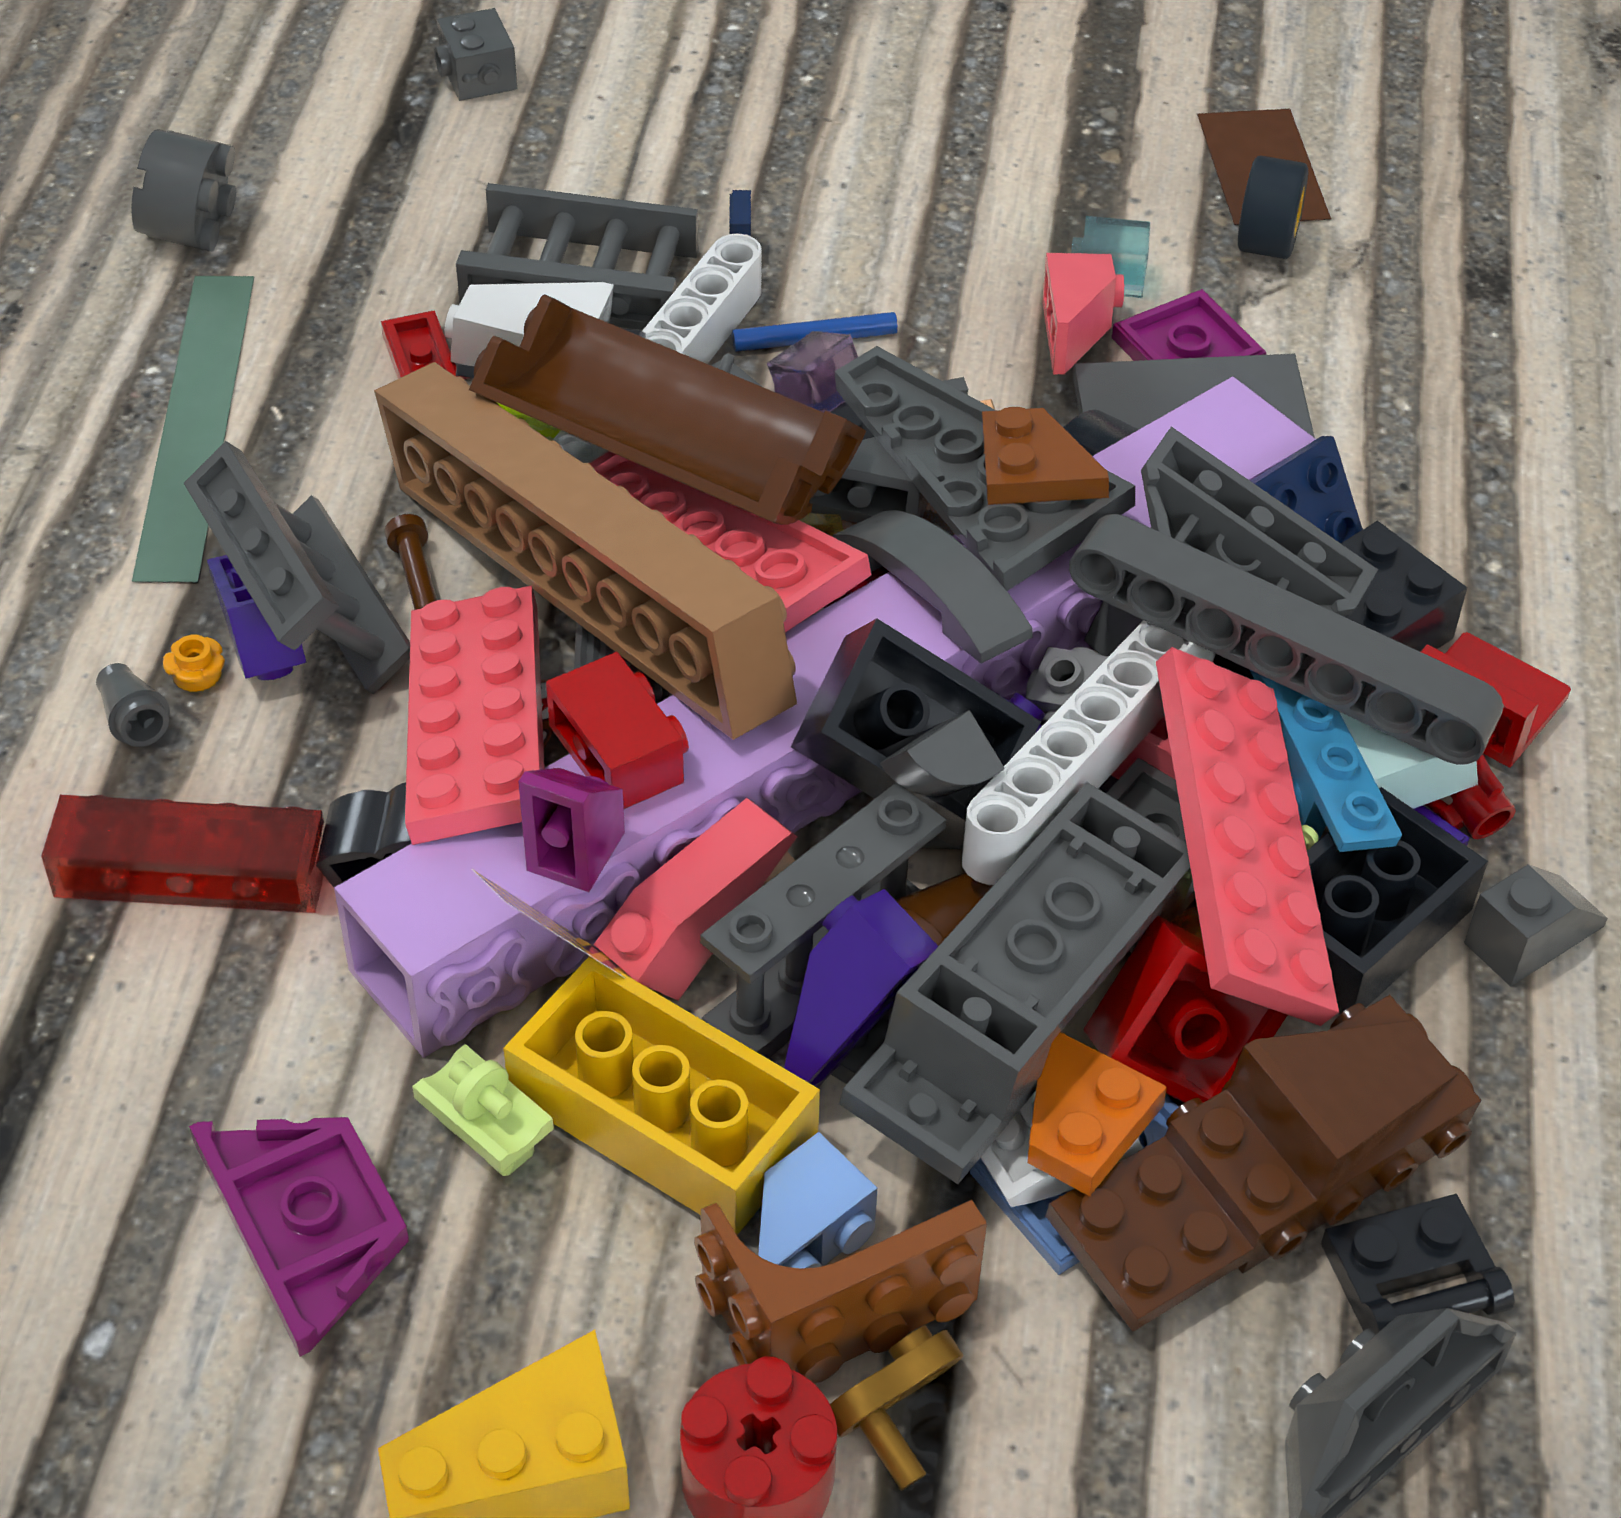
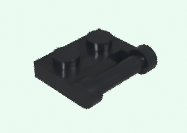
M1457 1193L1326 1228L1324 1231L1321 1246L1363 1331L1371 1329L1377 1334L1398 1315L1450 1308L1466 1313L1483 1310L1487 1315H1493L1511 1310L1514 1306V1292L1507 1274L1502 1268L1494 1265ZM1461 1274L1467 1280V1283L1395 1303H1390L1386 1298H1382L1384 1295Z

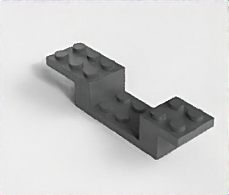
M1137 758L1107 793L1086 782L899 989L896 994L884 1043L843 1088L839 1105L959 1184L1036 1091L1037 1080L1041 1076L1053 1040L1128 951L1133 952L1147 928L1157 916L1174 924L1195 899L1176 780L1142 759Z

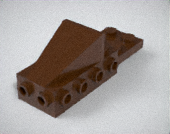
M1389 994L1367 1008L1362 1003L1349 1007L1333 1021L1330 1029L1327 1031L1255 1039L1243 1047L1232 1077L1224 1085L1221 1093L1204 1103L1200 1098H1193L1182 1104L1167 1119L1166 1125L1168 1129L1164 1137L1117 1163L1090 1197L1077 1189H1073L1049 1203L1045 1217L1131 1331L1134 1332L1238 1268L1243 1274L1269 1257H1272L1273 1260L1284 1257L1298 1247L1307 1237L1308 1233L1326 1222L1329 1225L1341 1222L1352 1214L1365 1198L1380 1189L1387 1192L1396 1188L1407 1180L1419 1165L1435 1155L1438 1158L1448 1156L1464 1144L1472 1134L1468 1124L1482 1100L1474 1092L1472 1083L1467 1075L1460 1068L1451 1065L1428 1039L1426 1030L1415 1016L1406 1013Z

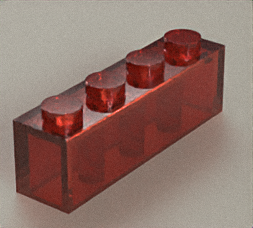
M60 794L41 858L53 897L316 913L324 875L316 866L325 824L322 810L303 809L294 806L278 808L245 806L234 803L211 804L178 802L169 799L144 800L111 798L103 795L77 796Z

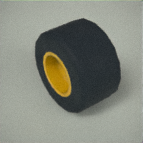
M1257 156L1250 170L1239 222L1237 246L1240 251L1288 259L1291 256L1299 229L1307 187L1308 166L1306 163L1266 156Z

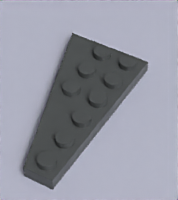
M878 346L835 370L836 391L911 479L912 483L965 547L986 566L1006 591L1082 542L1101 517L1108 514L1122 515L1135 506L1136 486L1108 471L1109 498L988 505L982 411H996L995 409Z

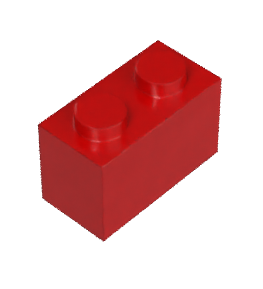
M618 652L609 654L546 681L549 726L586 777H597L612 786L623 789L624 809L684 783L683 753L688 751L689 744L681 723L674 715L666 717L655 701L652 687L647 678L641 672L633 673Z

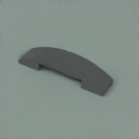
M883 511L833 535L834 538L868 554L871 572L884 566L939 610L942 617V633L982 664L1033 638L1032 626L997 578L965 546L931 522L903 511Z

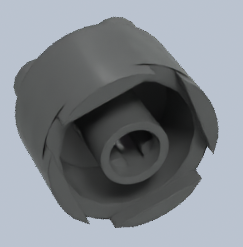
M154 130L144 145L137 169L144 170L146 173L143 188L133 187L131 216L134 230L138 233L146 234L148 237L210 252L214 251L220 232L218 220L221 215L231 216L236 201V186L228 184V177L231 174L235 160V147L175 131Z

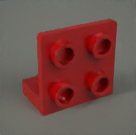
M1467 632L1463 633L1446 653L1428 644L1421 651V653L1486 682L1499 693L1504 705L1502 716L1483 754L1509 768L1512 767L1567 701L1571 691L1569 685Z

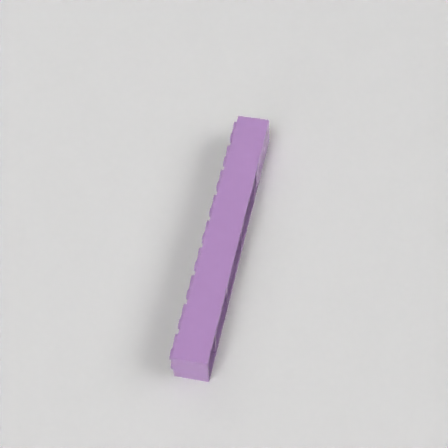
M1232 376L1093 455V457L1106 470L1136 486L1135 506L1122 514V516H1126L1151 528L1141 469L1171 426L1248 480L1254 479L1316 439ZM956 535L952 536L957 541H959L963 546H965ZM1082 542L1007 591L1032 626L1033 638L982 664L942 633V617L939 610L894 574L888 572L805 619L785 633L788 650L796 666V672L793 675L797 699L795 706L732 740L674 695L659 702L657 705L666 717L674 715L679 720L688 739L689 749L686 753H683L684 783L624 809L625 834L590 892L526 870L522 822L415 845L410 844L334 887L349 971L423 1058L444 1045L450 1046L458 1043L469 1034L472 1028L500 1011H508L517 1007L530 993L556 977H564L573 973L589 957L580 949L504 902L473 870L597 948L593 944L633 889L746 798L756 803L792 833H795L821 816L832 815L843 806L845 801L862 792L857 787L790 747L844 637L878 618L1007 700H1010L1015 692L1023 697L1026 696L1028 679L1035 669H1039L1048 647L1066 650L1083 647L1094 650L1084 641V638L1103 601L1081 590L1072 580L1069 572V561ZM570 754L545 767V769L562 768L585 776Z

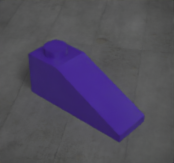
M227 555L207 559L215 590L245 679L255 676L259 680L278 679L290 674L294 670L293 666L307 663L302 644L296 650H293L278 642Z
M885 889L860 901L851 895L838 904L822 922V925L828 930L827 934L810 952L784 1069L815 1087L821 1086L894 1005L899 989L938 947L930 936Z

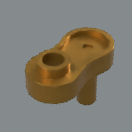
M926 1325L910 1333L889 1349V1353L895 1360L894 1362L862 1380L830 1403L836 1419L837 1435L839 1438L861 1428L901 1491L911 1486L927 1473L886 1410L936 1379L964 1356L947 1330L932 1336Z

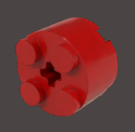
M761 1357L752 1363L726 1369L707 1380L685 1404L681 1413L680 1428L681 1477L684 1498L694 1518L823 1517L835 1480L837 1453L836 1419L827 1398L821 1390L808 1378L792 1370L784 1360L776 1357Z

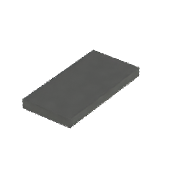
M1295 353L1075 363L1072 377L1079 415L1088 410L1096 409L1137 429H1141L1233 376L1315 438Z

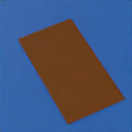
M1290 108L1197 113L1234 225H1239L1250 170L1257 156L1306 163L1308 166V180L1300 221L1331 219Z

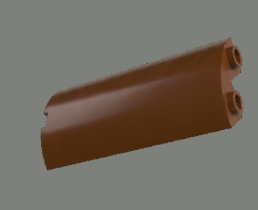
M546 294L541 296L537 307L533 308L528 314L524 324V337L519 347L497 336H493L490 339L487 348L479 354L475 362L474 378L469 388L474 393L780 525L797 522L811 513L813 504L809 503V501L817 491L829 495L851 463L866 433V430L843 417L826 410L822 412L576 310Z

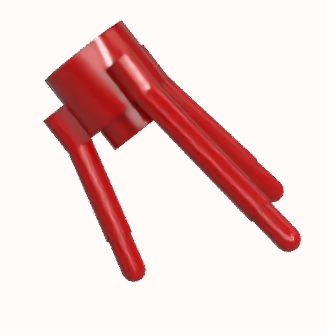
M1483 754L1476 761L1478 785L1450 795L1453 800L1449 805L1442 799L1425 804L1459 830L1465 827L1472 838L1477 840L1486 838L1502 829L1516 813L1514 805L1502 791L1504 786L1490 769Z

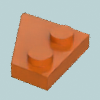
M1060 1032L1051 1044L1043 1071L1037 1080L1027 1163L1090 1197L1163 1108L1167 1086Z

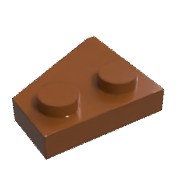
M1007 407L996 411H982L988 505L1109 498L1108 471L1044 408L1025 409L1022 407Z

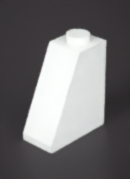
M605 282L469 285L460 305L452 304L446 317L444 335L445 337L452 338L450 362L475 366L479 354L487 348L493 336L500 337L519 347L524 337L526 318L531 310L537 307L539 299L544 294L576 310L610 323L614 285Z

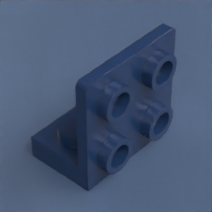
M1333 436L1317 438L1250 480L1339 543L1344 542L1363 530Z

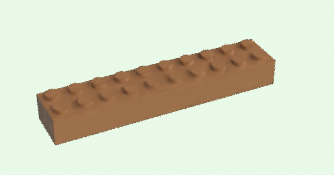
M435 362L374 390L400 490L526 585H532L534 591L615 652H618L623 658L732 740L797 704L793 681L796 666L788 650L783 623L787 619V612L781 597L772 587L762 585L741 571L732 560H725L710 550L695 535L685 533L666 520L661 512L650 509L632 497L624 487L616 486L597 473L589 463H582L563 450L556 441L549 440L532 429L524 419L516 418L501 408L497 402L470 391V386L462 377L454 376Z

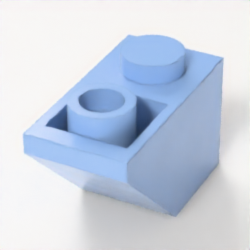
M820 1132L764 1174L758 1256L769 1262L791 1268L821 1267L841 1252L851 1254L858 1250L870 1238L875 1229L878 1188Z

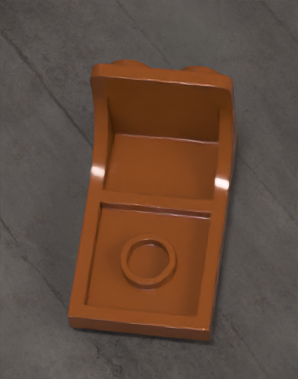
M970 1200L832 1264L815 1268H791L769 1262L753 1253L736 1235L717 1203H713L701 1209V1235L694 1238L696 1252L702 1264V1273L695 1276V1283L702 1303L712 1317L722 1314L732 1334L729 1335V1344L738 1365L752 1363L761 1357H776L784 1360L792 1370L802 1374L816 1384L835 1374L844 1362L870 1350L873 1353L885 1352L906 1337L910 1331L935 1319L938 1322L953 1320L968 1310L978 1297L987 1222L974 1202Z

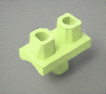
M464 1044L440 1071L430 1077L422 1078L412 1086L414 1098L450 1131L483 1157L502 1176L510 1175L533 1156L534 1146L554 1130L553 1118L508 1080L507 1070L498 1062L493 1060L485 1061Z

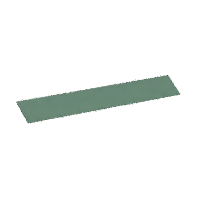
M254 276L194 277L132 582H198L208 523L185 487L184 482L224 443Z

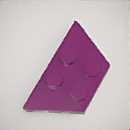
M348 1117L313 1118L304 1123H293L286 1119L257 1120L256 1130L215 1131L213 1121L197 1122L190 1125L189 1128L193 1142L299 1356L301 1357L311 1352L409 1242L407 1225Z

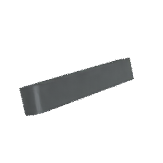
M1108 514L1098 519L1069 561V572L1072 580L1081 590L1089 595L1446 762L1465 765L1477 761L1483 754L1502 716L1504 707L1502 698L1495 688L1486 682L1126 516Z

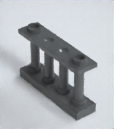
M488 183L485 189L489 232H493L494 235L487 253L461 250L456 262L459 303H461L469 285L605 282L614 285L610 324L621 328L643 330L676 290V278L668 277L674 256L697 258L698 209ZM516 236L547 239L540 259L509 256ZM569 242L599 246L592 267L562 263ZM621 249L652 253L646 273L614 270Z
M227 441L184 482L185 487L278 642L296 650L315 630L325 634L337 642L364 688L372 694H375L410 660L409 639L319 499L311 495L293 514L276 504L243 452Z
M896 782L700 935V943L736 972V990L705 1014L702 1020L766 1058H770L791 1039L810 952L828 932L822 925L824 919L838 904L851 895L860 901L885 889L895 900L920 890L907 879L909 857L946 828V819Z

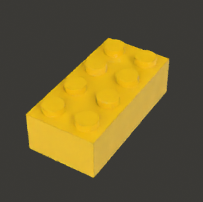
M589 956L503 1048L505 1068L509 1075L508 1080L553 1118V1124L701 1215L702 1208L717 1203L734 1232L738 1235L762 1206L765 1172L818 1133L820 1089L619 970L617 971L624 977Z

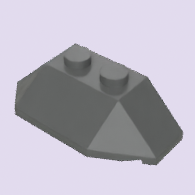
M1172 426L1141 469L1152 529L1341 616L1350 615L1355 610L1378 571L1377 568Z
M1444 1308L1398 1315L1377 1334L1371 1329H1366L1360 1333L1340 1358L1342 1365L1327 1379L1320 1373L1313 1375L1299 1388L1290 1401L1289 1407L1294 1411V1415L1285 1439L1289 1518H1340L1501 1370L1517 1332L1502 1321Z

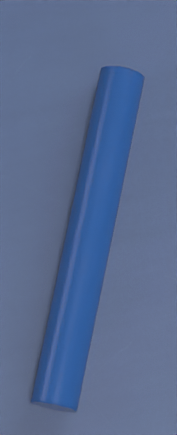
M895 312L735 329L732 330L733 348L735 352L897 334V317Z

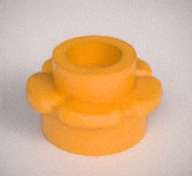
M187 635L171 645V652L166 653L163 657V668L168 675H172L174 683L179 688L191 692L203 691L214 686L221 678L222 669L225 664L224 657L220 655L223 652V648L216 640L210 637Z

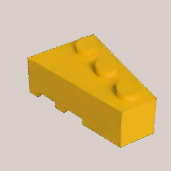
M595 1329L378 1448L389 1518H594L630 1509L627 1464Z

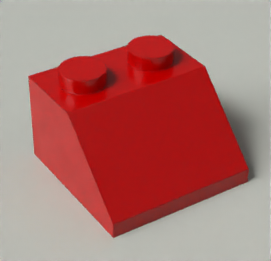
M1157 916L1147 928L1083 1030L1099 1052L1167 1086V1094L1183 1102L1193 1098H1200L1204 1103L1222 1092V1088L1233 1075L1243 1047L1255 1039L1274 1037L1288 1015L1212 989L1203 939Z

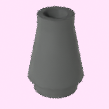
M114 663L103 668L97 676L96 686L102 696L111 734L117 740L135 747L148 746L158 741L165 734L169 725L170 709L165 697L133 674L131 669L125 664Z

